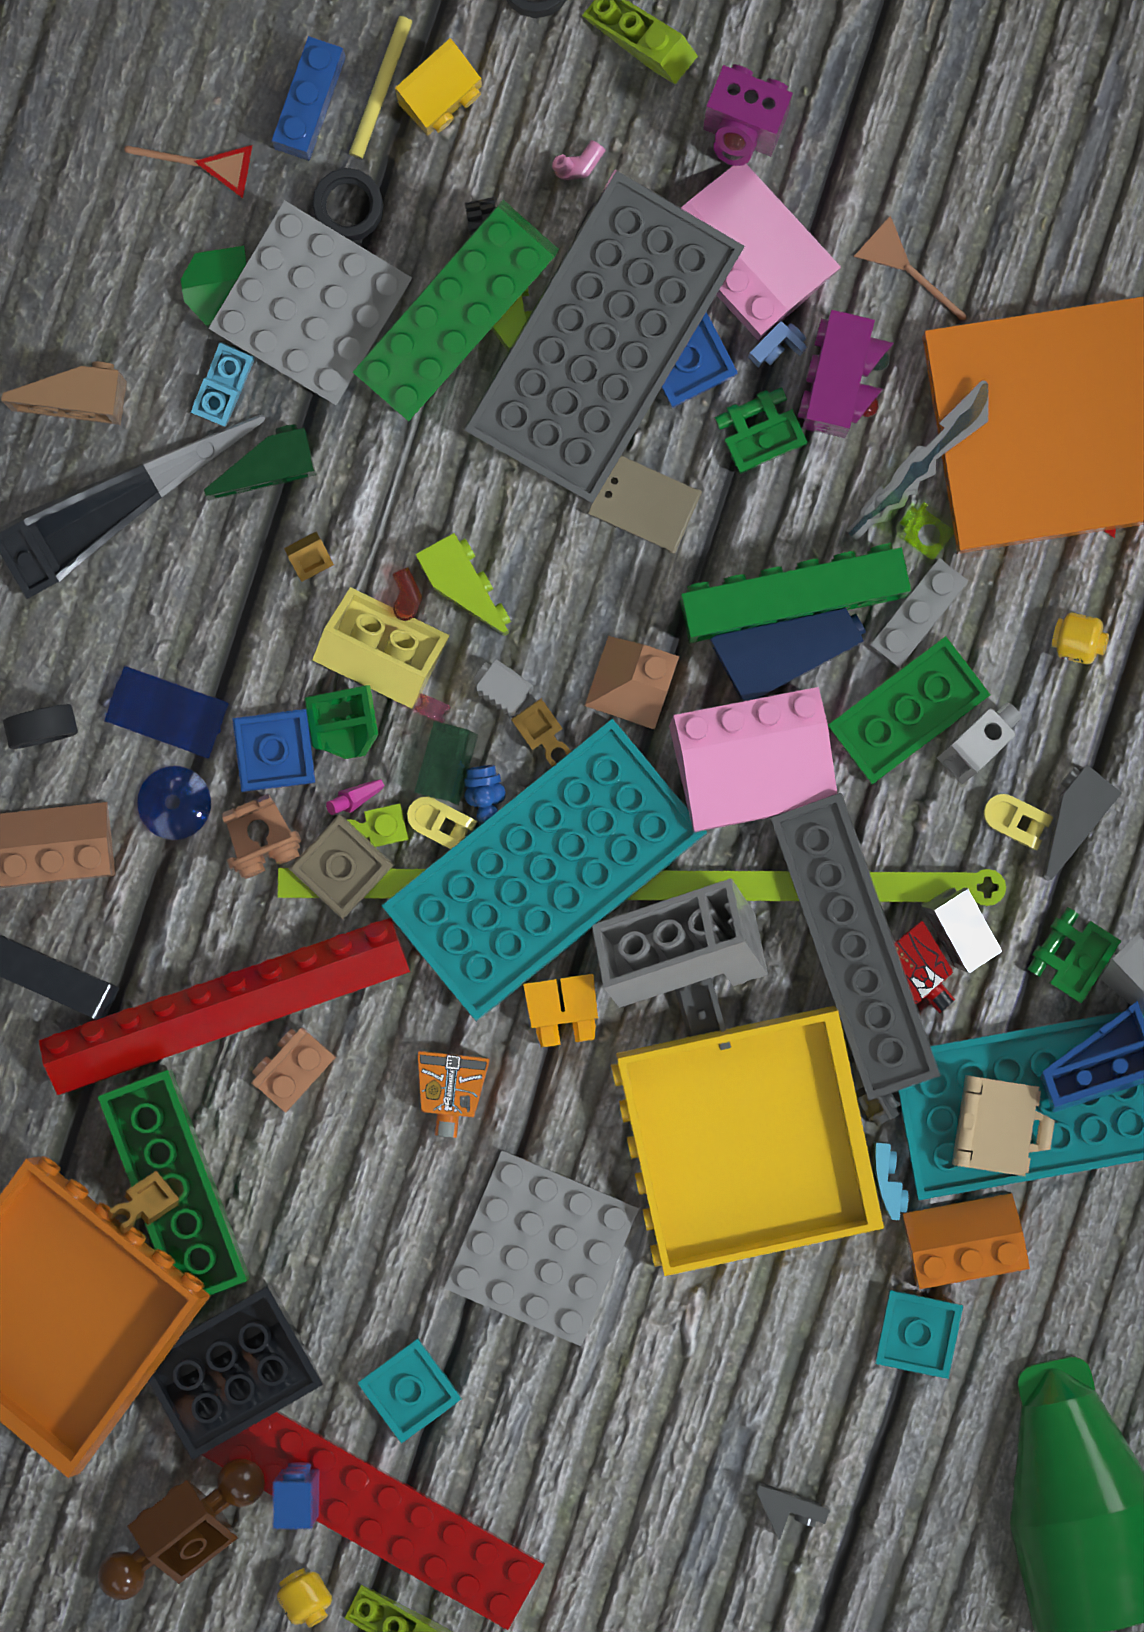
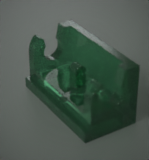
M434 721L414 793L459 806L465 785L464 778H467L466 769L470 767L478 734L468 729Z

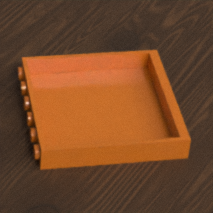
M1144 296L924 331L922 340L938 434L944 429L939 423L981 381L988 383L982 386L973 406L959 417L946 437L939 443L941 451L962 431L966 430L981 414L988 398V422L941 456L957 554L1144 525Z
M38 1156L26 1158L0 1194V1422L69 1478L83 1471L210 1295L202 1289L204 1284L197 1277L188 1272L183 1274L173 1265L175 1263L174 1259L169 1254L160 1249L155 1251L145 1243L146 1237L138 1229L133 1227L125 1234H122L119 1231L122 1223L116 1217L112 1220L108 1217L111 1207L101 1202L97 1204L87 1196L89 1191L84 1185L76 1180L71 1179L69 1181L59 1173L60 1167L50 1158Z

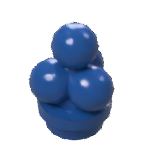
M483 765L466 769L467 778H464L465 787L468 788L465 791L464 798L470 806L479 807L476 817L481 825L498 812L494 805L501 803L506 797V790L499 783L501 782V776L499 773H496L495 765Z

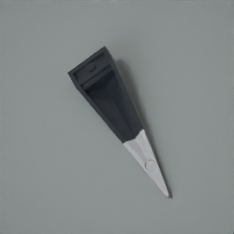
M257 415L21 513L22 516L0 527V555L26 599L61 581L159 499L263 423L265 416Z

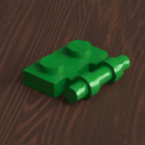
M782 387L771 392L764 390L757 393V398L740 406L737 403L726 407V412L714 417L719 430L733 425L737 434L726 438L724 441L739 474L805 446L808 443L793 409L780 415L777 412L775 406L787 401ZM763 411L767 420L748 428L745 419Z
M1067 907L1060 919L1057 917L1054 919L1050 926L1052 931L1042 947L1038 945L1032 955L1035 958L1027 970L1040 977L1046 966H1050L1056 970V973L1049 984L1078 1003H1082L1121 943V940L1092 921H1088L1082 932L1078 931L1072 926L1079 914ZM1066 937L1073 941L1074 944L1064 960H1061L1054 954Z

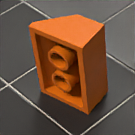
M1012 1193L902 1213L915 1285L919 1290L1030 1269L1024 1234Z

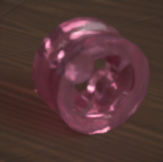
M421 693L419 697L421 704L415 706L414 711L444 724L443 714L446 711H450L451 707Z

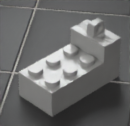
M732 878L596 923L592 926L603 986L619 1008L723 973L733 986L768 975L755 912Z

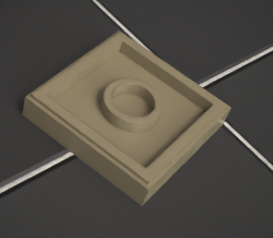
M339 814L289 869L338 916L345 919L388 873L394 864L344 816Z

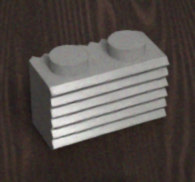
M497 659L492 665L485 662L473 679L477 685L479 697L484 696L485 701L490 700L491 705H496L497 710L502 709L503 714L508 713L509 718L516 716L534 690L531 683Z

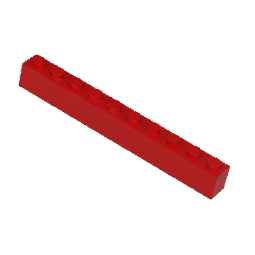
M390 917L38 1040L43 1066L57 1095L401 976L410 972L394 923Z

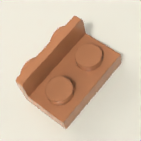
M291 1028L277 1043V1046L281 1048L280 1052L272 1060L266 1056L252 1071L256 1078L251 1084L259 1088L285 1113L289 1111L336 1058L305 1028H300L297 1033Z

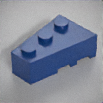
M1138 1001L1042 1071L1040 1079L1052 1113L1144 1083V1018Z

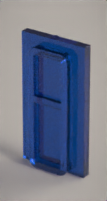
M124 666L114 689L104 721L209 759L216 738L221 732L220 727L229 703Z

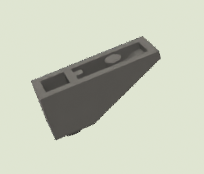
M1088 765L1083 766L1080 771L1074 767L1061 782L1065 789L1059 796L1042 877L1047 881L1055 877L1122 794V792Z

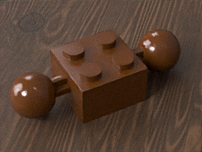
M235 1459L228 1462L218 1474L217 1488L207 1496L188 1480L171 1488L164 1498L152 1507L139 1513L137 1519L127 1526L140 1548L133 1553L125 1551L114 1552L101 1562L97 1574L101 1590L112 1599H130L141 1591L146 1579L145 1571L153 1565L178 1584L183 1582L238 1539L222 1511L230 1505L235 1507L250 1506L261 1497L265 1488V1478L261 1468L248 1459Z

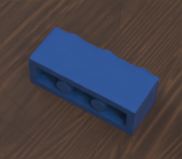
M308 36L272 138L275 150L310 161L346 58L342 47Z
M289 1463L288 1467L282 1469L273 1482V1529H312L319 1516V1469H311L310 1463Z

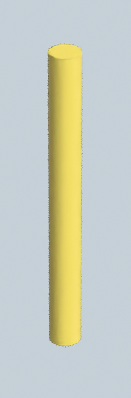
M398 17L349 155L363 159L413 22L409 18Z

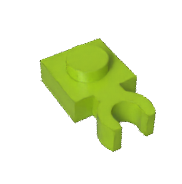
M401 804L364 811L366 818L364 823L348 819L366 838H370L371 843L375 847L409 840Z

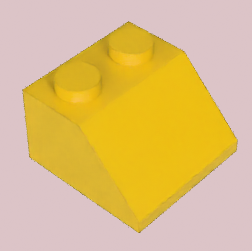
M449 38L396 86L395 91L398 104L429 135L434 130L438 133L443 131L454 119L451 114L461 105L467 108L481 95L479 89L482 87V81L455 42Z

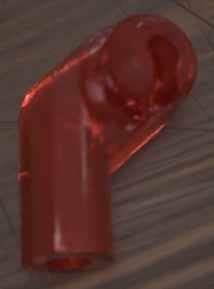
M407 567L392 574L399 589L393 611L395 616L403 621L411 620L416 615L422 601L420 590L410 568Z

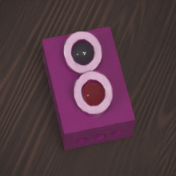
M733 64L731 68L723 65L706 106L703 130L715 134L714 151L722 161L734 166H743L751 160L754 150L769 157L772 156L787 120L793 93L787 91L788 86L772 78H767L766 82L752 76L753 72L737 64Z
M831 310L828 319L821 318L814 346L821 347L820 354L812 355L806 382L813 384L811 392L804 390L798 412V418L804 419L802 429L846 438L851 422L857 423L862 417H871L877 413L879 409L877 397L883 391V388L861 384L862 376L868 377L872 371H882L888 367L890 357L887 352L894 342L871 337L875 319Z

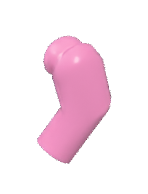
M591 140L581 156L565 157L564 154L556 156L552 162V168L556 176L563 180L586 178L593 171L606 149Z

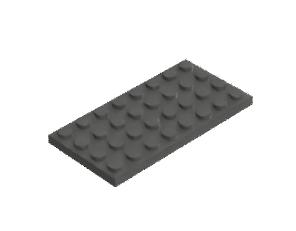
M615 169L465 425L464 430L593 503L745 246Z

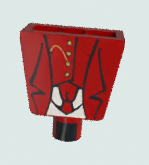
M919 921L895 942V946L915 1003L918 1004L923 998H926L939 1014L955 1001L952 994L942 984L954 972L923 921Z

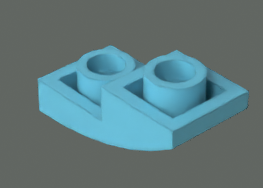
M220 342L207 377L202 381L191 413L225 427L242 392L255 356Z
M874 1142V1173L879 1196L889 1218L899 1220L900 1212H907L908 1190H902V1182L888 1180V1174H895L897 1152L891 1151L890 1143Z

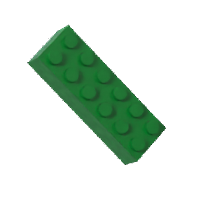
M502 200L370 350L353 373L409 422L552 261L559 249L507 202Z
M892 543L881 544L871 547L867 555L856 557L855 551H849L833 555L834 559H831L829 563L820 564L819 559H810L798 562L795 570L783 572L782 566L761 570L758 578L747 580L745 574L724 578L723 585L710 587L709 582L687 586L686 593H682L680 598L689 644L701 642L721 634L845 608L848 611L905 599L910 594L911 587L902 547L893 549Z
M169 1069L98 1096L131 1187L157 1171L179 1198L176 1207L151 1224L147 1225L145 1223L155 1251L160 1249L169 1254L175 1261L173 1265L183 1274L188 1272L197 1277L204 1284L202 1289L209 1295L248 1281L251 1277L173 1070Z

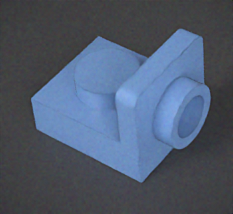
M780 321L749 353L748 358L758 368L764 361L771 365L785 351V348L781 346L783 342L798 356H801L807 349V346L803 343L806 337L793 324L790 323L786 326Z

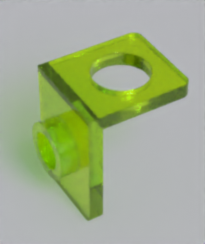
M924 501L919 509L911 506L899 524L905 528L899 537L930 560H934L954 534V530L928 512L926 508L929 504ZM925 525L935 526L940 532L938 543L933 546L922 544L918 536L919 530Z

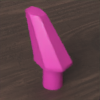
M381 779L341 790L338 793V797L326 803V808L331 815L341 811L351 813L381 791L385 785Z

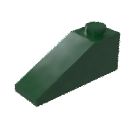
M296 424L276 428L275 435L267 436L204 489L206 498L210 501L317 476L305 429H297Z

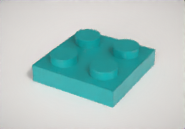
M889 1289L874 1363L949 1379L963 1305Z
M419 1338L358 1381L360 1388L401 1444L462 1400L458 1391Z

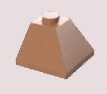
M608 636L585 707L655 730L679 656L644 644Z

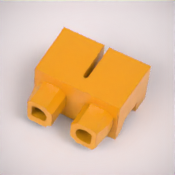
M594 974L560 979L564 1012L561 1011L557 979L523 984L531 1028H536V1035L541 1048L561 1045L558 1024L573 1023L575 1042L595 1040V1019L598 1018Z

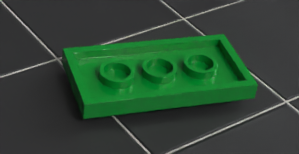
M945 636L828 724V728L872 785L991 694L947 636Z

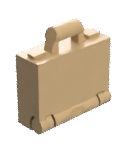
M965 1075L952 1164L1025 1176L1029 1172L1031 1159L1028 1157L1029 1153L1051 1149L1055 1120L1035 1111L1036 1106H1039L1041 1091H1038L1039 1087ZM1034 1120H1040L1036 1144H1030Z

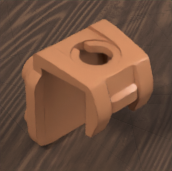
M269 793L236 809H230L222 813L223 821L227 824L237 857H231L226 861L229 868L235 870L236 873L238 872L242 878L248 879L266 871L263 866L266 863V857L270 856V858L275 859L276 863L281 865L300 856L298 849H300L299 843L302 840L299 833L290 831ZM255 820L264 821L269 828V834L266 837L268 844L260 847L259 842L253 841L248 836V826Z

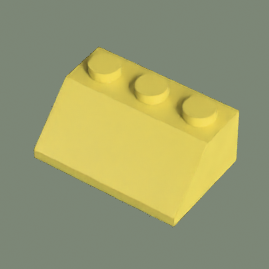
M350 587L324 628L312 660L363 686L370 685L372 690L412 709L425 688L450 635Z

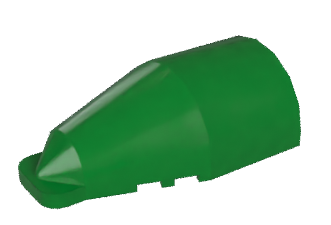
M1066 1356L1028 1365L1019 1372L1017 1378L1021 1411L1010 1527L1034 1632H1109L1143 1624L1144 1470L1096 1392L1092 1372L1089 1365L1083 1359L1076 1356Z

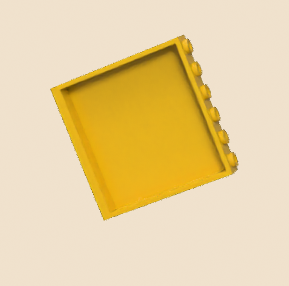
M835 1005L733 1027L722 1032L719 1030L616 1053L618 1063L611 1064L615 1086L623 1085L626 1099L620 1100L619 1105L623 1123L631 1121L634 1135L627 1137L631 1159L639 1157L642 1172L634 1173L639 1195L647 1194L649 1208L642 1209L647 1231H655L657 1244L650 1245L654 1266H662L664 1276L884 1229L839 1011ZM730 1042L731 1048L720 1050L719 1044Z

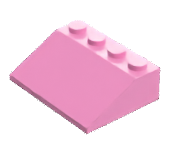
M747 164L743 166L733 165L681 207L683 210L745 246L716 296L759 342L780 321L787 318L841 269V266Z
M819 687L677 714L671 720L669 728L693 832L774 817L838 794L828 725Z

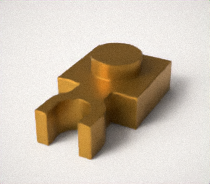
M542 698L511 719L532 750L540 744L544 746L545 757L552 767L556 765L551 757V752L554 748H562L567 755L571 753L565 743L555 738L554 735L563 728Z
M155 1171L128 1189L125 1198L129 1203H120L109 1210L108 1217L112 1220L119 1214L125 1215L128 1221L121 1224L119 1230L122 1234H125L133 1228L138 1218L141 1217L149 1225L176 1207L179 1198L158 1172Z

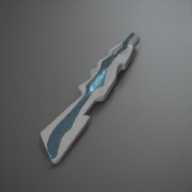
M981 381L939 423L944 429L926 447L917 446L896 470L891 482L885 488L880 486L861 509L859 518L846 530L855 540H858L872 525L886 522L893 510L903 508L909 496L917 494L920 482L936 475V459L988 422L989 385L986 381Z

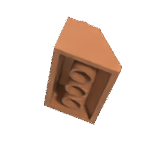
M108 802L0 814V888L115 876Z

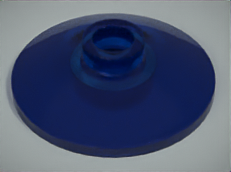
M168 766L153 772L143 782L137 798L138 813L143 824L153 834L168 840L185 839L197 833L207 822L212 804L211 794L205 781L194 771L181 766ZM172 795H176L180 800V804L176 809H169L166 805L167 798Z

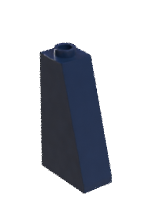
M845 608L717 635L710 639V644L740 700L744 702L762 698L861 645L864 642L861 635L866 633L857 614L850 615Z

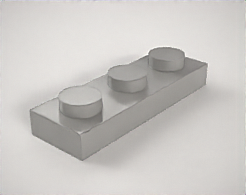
M939 558L871 643L870 647L899 669L967 584L968 580Z

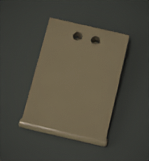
M621 456L592 503L588 514L660 546L671 554H675L702 491Z

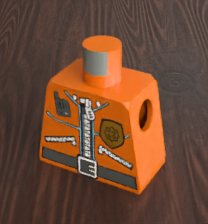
M418 1051L421 1111L437 1114L435 1136L457 1138L459 1116H475L490 1058Z

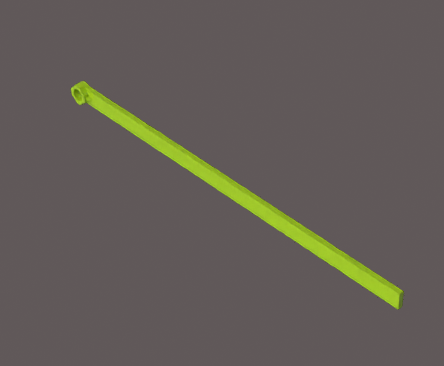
M278 868V898H319L289 868ZM390 869L363 899H390L426 869ZM991 869L980 870L977 873L870 872L880 902H929L950 888L955 887L956 891H959L965 887L970 891L976 903L987 907L1000 902L1006 892L1004 878L1000 873ZM661 871L627 900L665 901L732 878L747 901H799L789 871ZM984 877L991 878V883L997 884V891L992 892L991 898L988 899L984 898L983 892L977 891V884L983 883Z

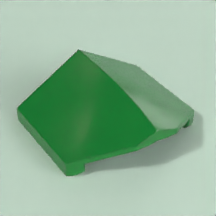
M244 245L195 253L181 278L184 302L207 327L213 322L247 264Z
M370 685L305 698L314 748L327 751L344 759L366 756L378 736Z

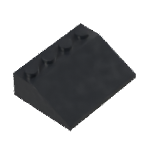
M272 1284L265 1286L183 1333L148 1380L192 1460L324 1385Z

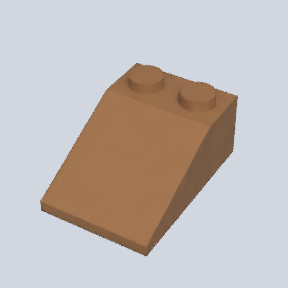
M94 361L91 367L80 366L2 393L1 401L11 411L121 425L127 381L118 370L114 369L113 364Z

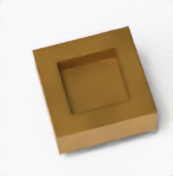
M317 531L284 548L301 582L334 566Z

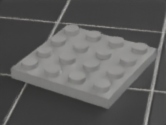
M284 200L208 329L337 405L355 375L353 371L367 355L412 277Z
M502 1150L444 1289L582 1347L639 1207Z

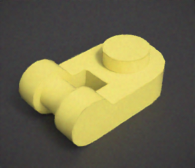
M1006 794L996 795L989 799L983 811L984 820L989 827L1035 851L1038 850L1042 842L1039 838L1044 828H1049L1053 820L1051 815ZM1022 815L1031 819L1026 832L1017 828Z
M430 797L416 799L409 806L407 812L408 822L415 831L449 849H452L461 842L469 830L473 831L477 823L471 817ZM446 818L455 822L450 835L440 831Z

